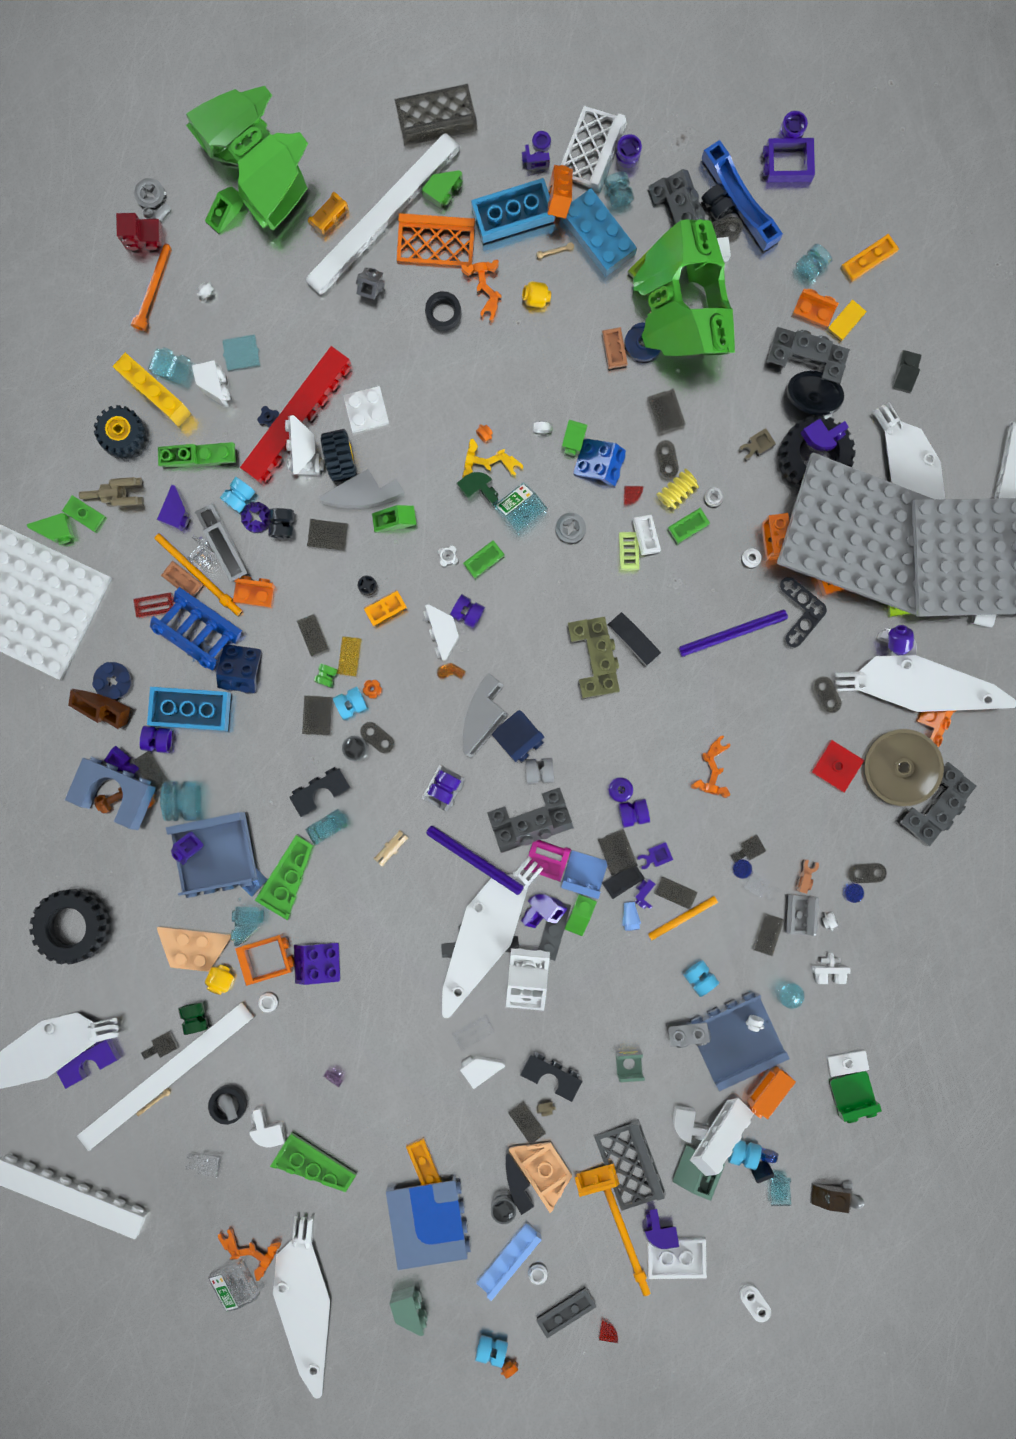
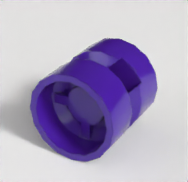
M791 111L786 114L779 130L780 138H802L808 124L806 116L800 111Z
M627 134L618 141L616 160L624 168H632L639 162L642 144L637 136Z
M461 594L450 616L458 621L464 620L465 625L474 629L485 607L477 602L471 603L470 598ZM465 607H468V608H470V609L468 610L467 614L465 615V614L463 613V611H464Z
M144 725L140 734V749L144 751L156 749L160 753H169L172 743V729L160 727L156 730L154 726Z
M439 769L434 778L436 783L431 784L427 794L449 805L454 796L452 791L457 790L461 780Z
M645 798L635 800L633 804L630 802L618 804L623 828L634 826L636 822L639 825L650 823Z

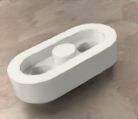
M752 1284L744 1285L740 1290L742 1302L756 1321H767L771 1317L770 1306L756 1286ZM750 1293L754 1294L752 1299H748L747 1295ZM760 1310H765L763 1315L758 1314Z

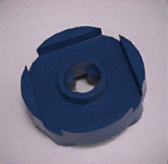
M645 322L632 326L625 337L627 353L633 360L641 362L650 361L660 353V350L643 347L639 344L645 328Z
M106 662L95 671L92 686L97 694L118 700L130 692L133 683L131 673L126 666L117 662ZM116 676L117 684L110 686L108 679Z

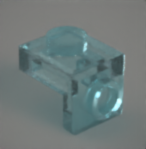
M775 1175L774 1178H771L769 1182L771 1206H791V1178H786L785 1175Z

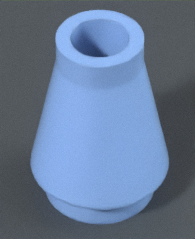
M635 902L624 903L622 926H624L625 931L639 930L641 921Z

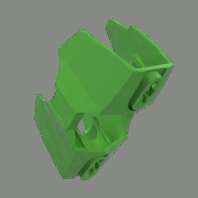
M266 86L244 92L234 89L204 102L186 113L189 121L186 126L210 158L222 163H231L239 166L238 192L240 198L263 228L268 226L274 230L291 212L308 189L298 166L308 142L300 132L291 134L276 133L272 135L266 130L267 123L261 117L264 115L265 108L272 97Z
M702 219L680 220L646 253L645 263L633 279V290L638 291L641 295L649 296L648 304L651 308V313L647 314L645 328L641 335L645 347L661 350L664 356L726 355L735 353L733 309L730 306L726 292L725 263L711 221ZM682 267H687L689 282H694L704 287L708 308L691 309L683 302L679 283Z

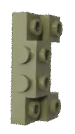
M605 616L568 623L571 642L586 640L593 677L579 679L582 699L620 692L616 674L619 663L617 657L613 656L612 650H615L614 639H610Z

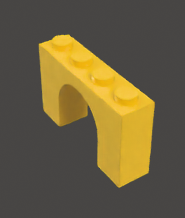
M126 352L112 366L125 381L145 395L178 428L191 415L190 411L178 398Z

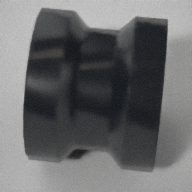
M368 575L362 576L357 584L359 591L365 596L375 594L378 587L375 579Z

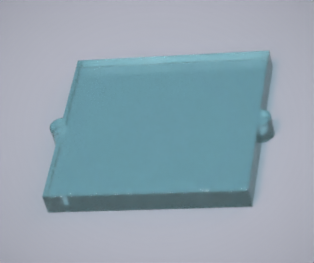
M255 334L222 340L223 357L226 361L227 371L260 366L258 355L260 350L257 348Z

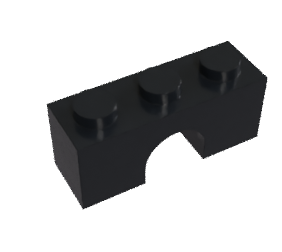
M333 767L325 772V777L321 779L316 777L308 782L309 786L303 789L301 786L292 791L293 795L289 798L300 817H304L319 808L315 796L320 789H328L334 798L352 789L341 768L336 770Z
M537 1051L535 1054L530 1052L520 1071V1076L538 1084L543 1075L552 1074L558 1079L554 1089L555 1094L572 1102L583 1081L579 1077L580 1073L572 1069L569 1071L563 1069L561 1063L555 1060L550 1062L545 1059V1055Z

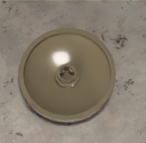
M898 729L882 735L872 744L866 756L865 775L870 788L879 798L893 805L912 806L926 801L937 791L943 779L944 762L939 748L929 737L915 730Z

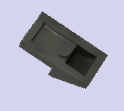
M906 350L901 352L892 388L912 392L920 372L918 367L921 354Z

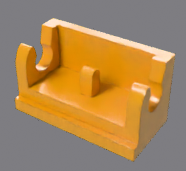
M333 191L325 204L312 217L308 218V223L324 236L349 209L347 202Z
M396 589L365 606L364 610L374 626L407 607Z
M614 1163L577 1173V1177H575L579 1197L620 1185Z

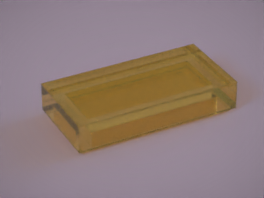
M342 636L338 675L357 677L362 639Z

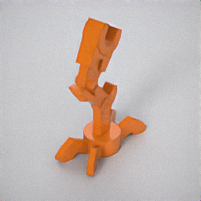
M493 260L492 263L479 262L471 264L469 267L461 265V271L469 277L472 273L479 275L477 292L482 289L490 296V299L481 310L480 317H483L484 313L489 312L491 314L489 321H493L498 308V298H502L498 291L492 290L486 284L485 272L489 270L494 273L499 266V260Z
M720 736L710 746L707 754L703 753V758L708 762L712 771L709 783H704L700 779L692 784L691 788H699L701 791L715 795L722 794V797L727 798L730 796L727 787L719 788V786L715 785L718 775L723 772L724 768H717L714 757L730 747V743L726 746L720 744V741L724 738V736Z
M231 1228L227 1230L228 1238H225L222 1232L219 1233L218 1239L224 1249L228 1250L231 1254L230 1259L234 1260L240 1256L251 1255L261 1261L260 1266L254 1270L257 1281L264 1276V1271L267 1270L277 1249L281 1246V1242L270 1244L267 1247L268 1252L264 1255L256 1250L253 1242L249 1243V1248L238 1249L234 1232Z

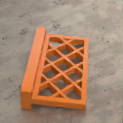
M399 213L397 262L452 266L467 265L468 267L472 264L475 218ZM403 227L411 228L415 232L409 240H406L402 235ZM424 229H430L434 234L427 242L420 235ZM443 230H449L453 235L446 243L438 236ZM462 231L470 232V240L465 244L457 237ZM416 236L424 243L417 251L410 245V242ZM435 237L443 244L436 252L428 245ZM454 239L462 246L455 253L447 246ZM406 245L414 252L409 258L401 257V250ZM425 246L433 253L428 259H422L418 254ZM444 248L452 255L447 260H441L437 255ZM463 249L469 254L468 262H461L456 257Z

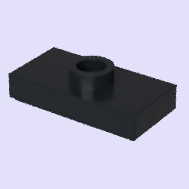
M635 862L602 882L611 898L614 899L645 878Z

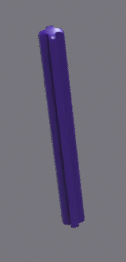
M783 609L679 647V652L681 656H685L781 622L788 618L787 612Z
M430 826L426 833L429 837L516 895L523 891V885L436 827Z

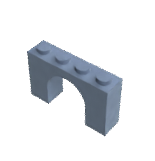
M91 756L90 759L83 757L65 801L90 809L98 788L104 782L114 779L119 783L123 792L122 803L114 822L129 829L139 830L156 787L150 785L151 781L140 777L138 780L133 778L135 774L124 770L122 773L117 771V766L109 763L105 766L101 764L102 760Z

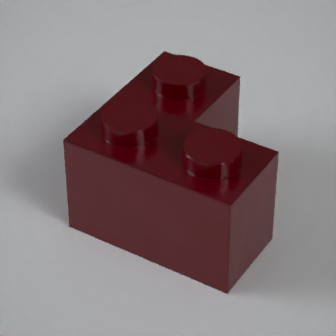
M116 213L117 237L125 248L135 251L138 248L156 250L157 247H163L162 224L159 219H139L136 213Z

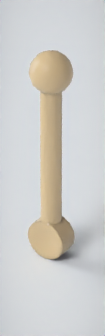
M569 242L567 246L544 252L538 251L536 257L541 259L544 255L559 251H572L574 244Z
M165 1089L161 1095L140 1109L136 1115L140 1116L164 1096H169L170 1090Z

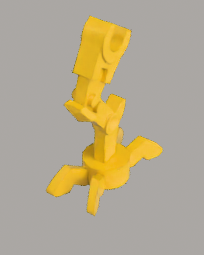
M470 439L468 446L470 448L467 451L462 478L473 472V463L483 465L485 469L491 471V464L502 461L506 469L514 477L516 473L513 471V467L517 466L522 470L523 465L513 456L510 457L504 453L505 449L497 451L496 455L488 459L476 457L475 451L478 445L474 439Z

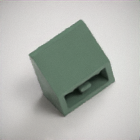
M686 1145L672 1182L695 1195L711 1201L722 1171L717 1175L705 1176L690 1161L696 1148Z
M414 1286L393 1292L390 1299V1308L395 1323L419 1336H423L427 1327L428 1317L426 1311L421 1309L420 1303H422L420 1292L416 1291Z

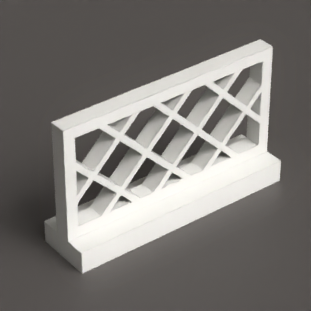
M583 107L561 165L565 166L573 164L576 171L573 172L572 182L591 187L593 191L601 192L614 159L618 141L623 136L627 125L625 115L618 113L616 116L590 107ZM586 113L594 115L596 120L586 124L584 120ZM606 119L613 121L612 125L606 129H603L600 123ZM599 124L601 131L591 135L588 128ZM587 130L589 137L579 141L578 134ZM604 135L605 143L597 147L594 139ZM592 141L595 148L585 153L582 145ZM580 147L583 154L572 158V150ZM597 152L599 156L598 161L590 164L587 156ZM585 158L588 166L578 170L575 162ZM590 169L592 172L590 181L582 179L580 174Z

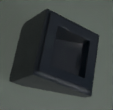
M766 1159L759 1162L756 1170L750 1169L754 1180L758 1184L775 1176Z

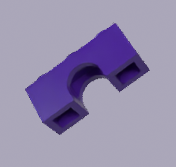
M112 1039L94 1043V1047L86 1049L56 1071L65 1089L87 1077L83 1067L86 1060L94 1061L101 1070L121 1058Z

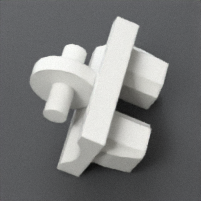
M828 953L827 958H821V964H828V966H812V972L815 973L817 984H828V974H834L835 984H846L847 974H850V967L834 966V964H841V958H834L833 953Z

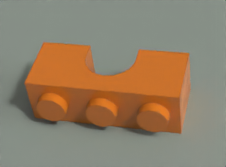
M554 165L548 191L550 195L548 215L565 219L567 218L572 200L573 169L568 166Z

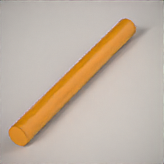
M711 897L649 933L648 936L651 941L717 904L716 897Z

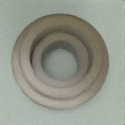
M553 1102L538 1105L537 1114L541 1113L542 1117L553 1115L556 1107L553 1106Z

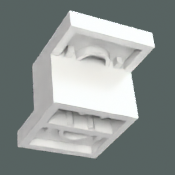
M511 948L506 1007L544 1011L550 952Z

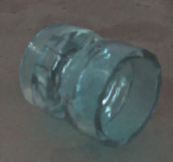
M617 172L604 179L606 191L610 192L608 198L611 207L625 206L634 200L632 188L628 187L630 181L626 172Z
M814 244L808 250L807 255H803L796 262V267L805 278L813 281L821 273L820 269H825L832 262V257L823 246Z
M789 980L779 983L775 990L777 1000L790 1009L801 1006L805 998L803 989Z

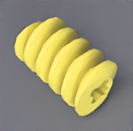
M686 468L684 469L685 473L680 472L679 478L675 477L673 479L674 483L669 482L667 484L668 488L663 487L662 493L658 492L656 494L665 507L676 509L675 502L682 504L681 496L687 499L686 492L694 493L691 487L699 488L697 480Z

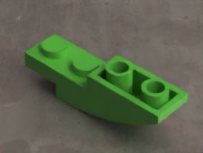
M233 442L158 447V466L203 467L236 463L235 443Z

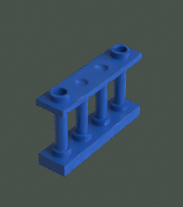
M179 587L174 592L173 601L175 604L161 620L153 616L150 628L155 634L162 635L195 658L201 666L213 671L217 661L214 657L228 641L236 644L240 639L242 630ZM180 609L190 612L191 615L177 631L167 626ZM200 619L206 626L190 642L183 637V634L196 620ZM212 630H215L222 637L206 653L198 646Z

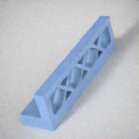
M527 1222L476 1283L487 1293V1298L490 1301L493 1300L542 1240L541 1234Z

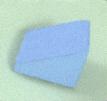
M257 868L258 880L252 881L251 886L242 887L251 897L267 881V878Z

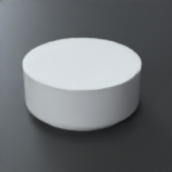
M549 422L534 423L533 431L536 433H551L553 424Z

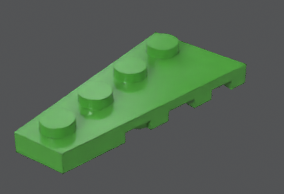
M295 835L255 898V901L288 921L313 845L300 836Z
M292 1132L270 1166L290 1174L305 1177V1179L320 1182L323 1185L343 1192L347 1191L357 1175Z

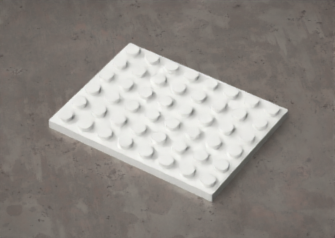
M0 524V652L62 681L112 578Z

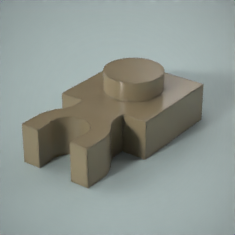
M765 428L749 438L750 444H743L739 449L740 451L744 449L750 451L745 456V459L748 460L754 452L760 455L775 446L776 443Z

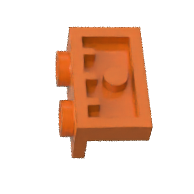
M803 289L792 315L827 329L839 303L830 296L824 297L819 295L813 289Z
M241 576L234 580L236 583L233 596L234 603L272 608L275 585L270 583L271 580L259 578V581H254L249 576Z

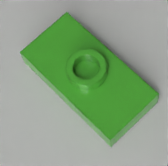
M73 495L62 510L94 532H96L105 518L104 515Z
M700 507L669 526L668 530L676 543L679 544L710 525V522Z
M492 540L463 564L475 579L503 558L505 554L495 541Z

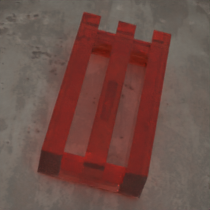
M172 593L133 599L136 618L166 614L174 604ZM168 598V601L159 602L139 606L138 604L141 602ZM169 605V608L143 613L139 611Z

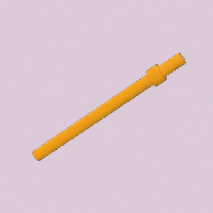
M160 533L155 536L154 539L208 588L224 607L227 606L236 616L242 612L227 593L224 594Z
M611 1188L603 1190L633 1267L635 1281L639 1283L643 1296H648L651 1293L645 1280L647 1279L646 1274L641 1269Z

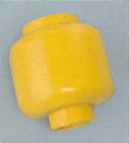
M531 281L524 286L522 300L525 301L527 306L543 308L547 302H550L551 291H548V286L545 283Z
M219 965L218 968L212 967L205 980L207 990L218 995L226 993L234 978L229 973L230 969L223 965Z

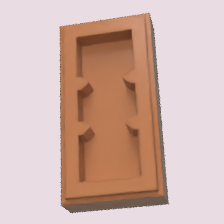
M621 327L603 330L602 336L608 368L627 366Z
M173 560L161 574L164 579L177 589L180 587L193 597L203 586L201 582Z

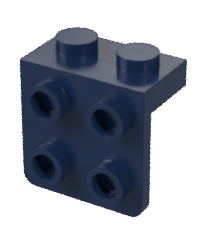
M228 644L224 645L216 672L217 688L255 693L257 688L256 673L261 650Z
M521 710L516 711L492 733V736L515 763L518 760L523 762L530 756L527 752L532 748L537 750L544 744L542 740L545 738Z

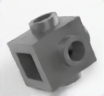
M365 267L363 272L357 276L356 284L358 286L356 294L374 300L377 294L383 291L385 281L382 280L383 273L375 268Z

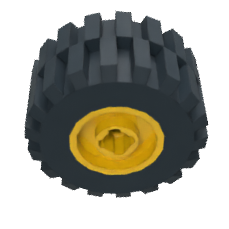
M116 405V408L108 407L109 410L107 412L105 410L101 411L103 415H98L96 418L98 422L94 423L96 429L94 430V435L100 446L108 454H114L115 457H119V455L127 457L128 453L133 455L135 449L139 450L141 448L140 443H144L143 436H145L144 425L133 410L126 406L122 408L120 405Z
M340 429L322 433L320 438L331 480L355 476L356 467L347 431Z

